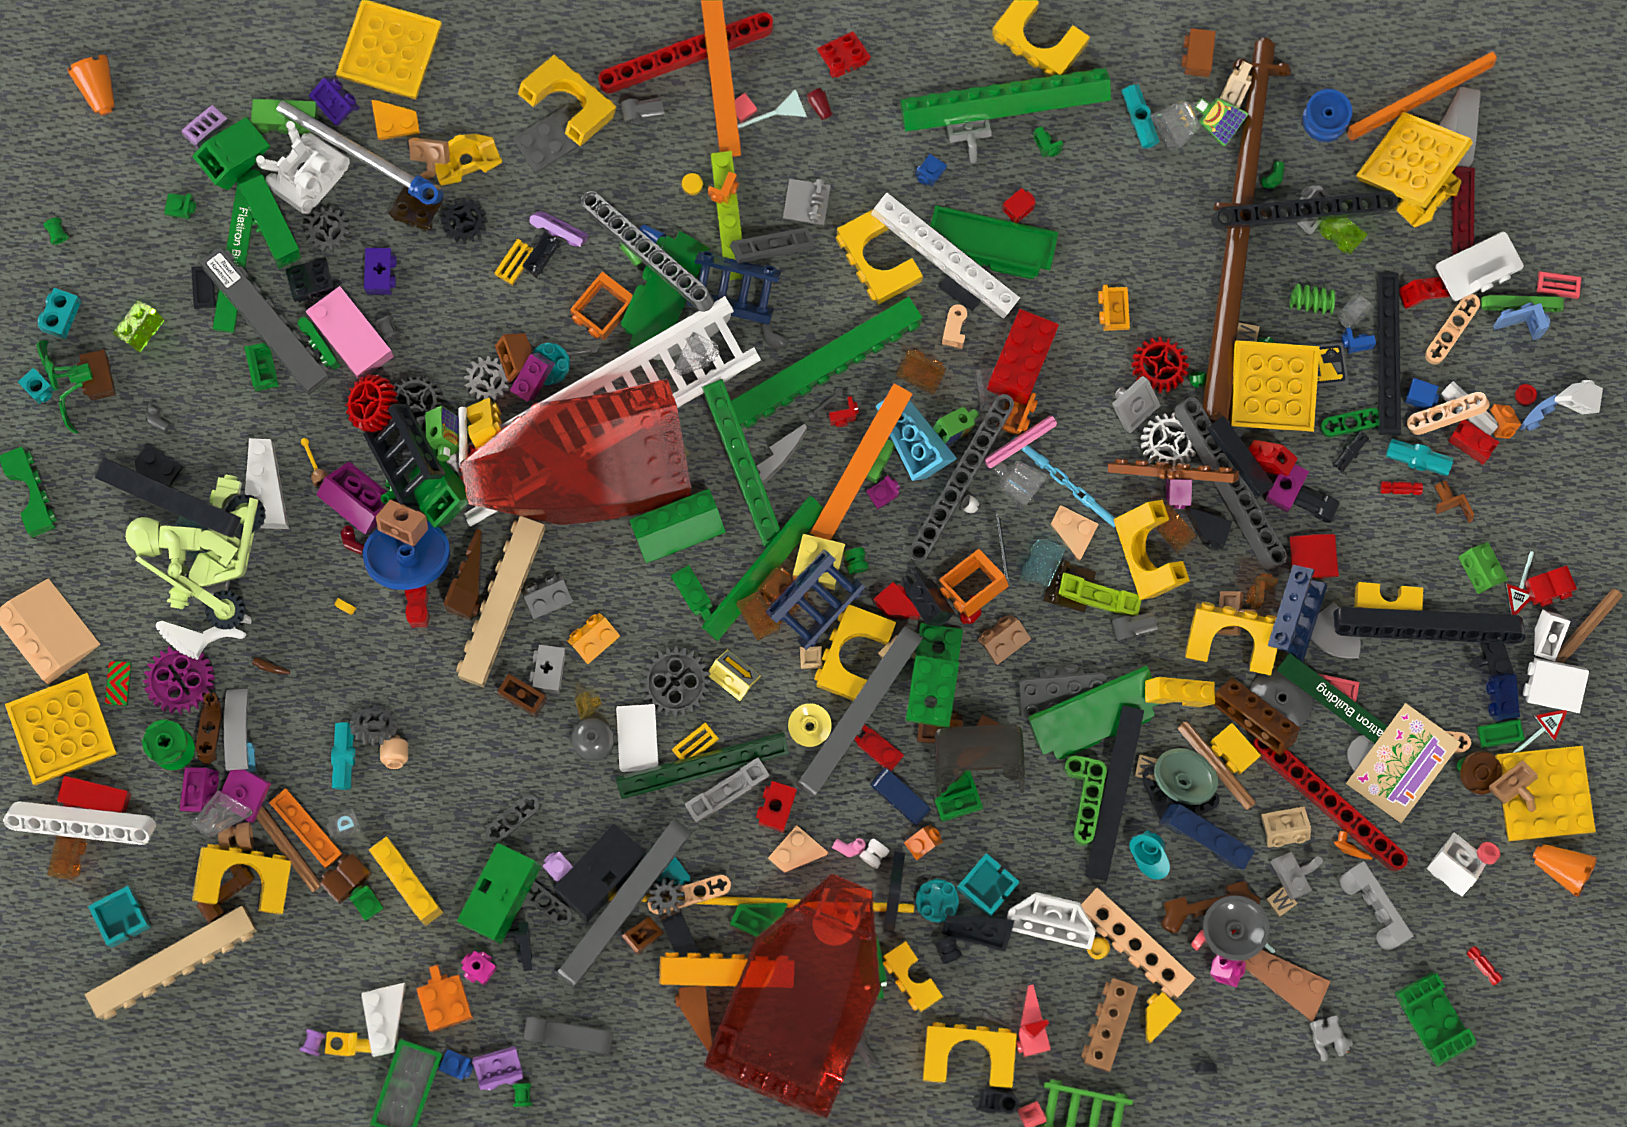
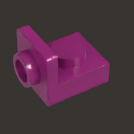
M887 475L883 481L868 489L866 494L878 510L899 497L898 490H900V486L894 478L891 479Z

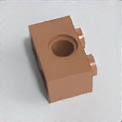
M391 499L376 516L378 531L413 547L428 530L426 515L420 511L408 508L404 504L400 505V503Z

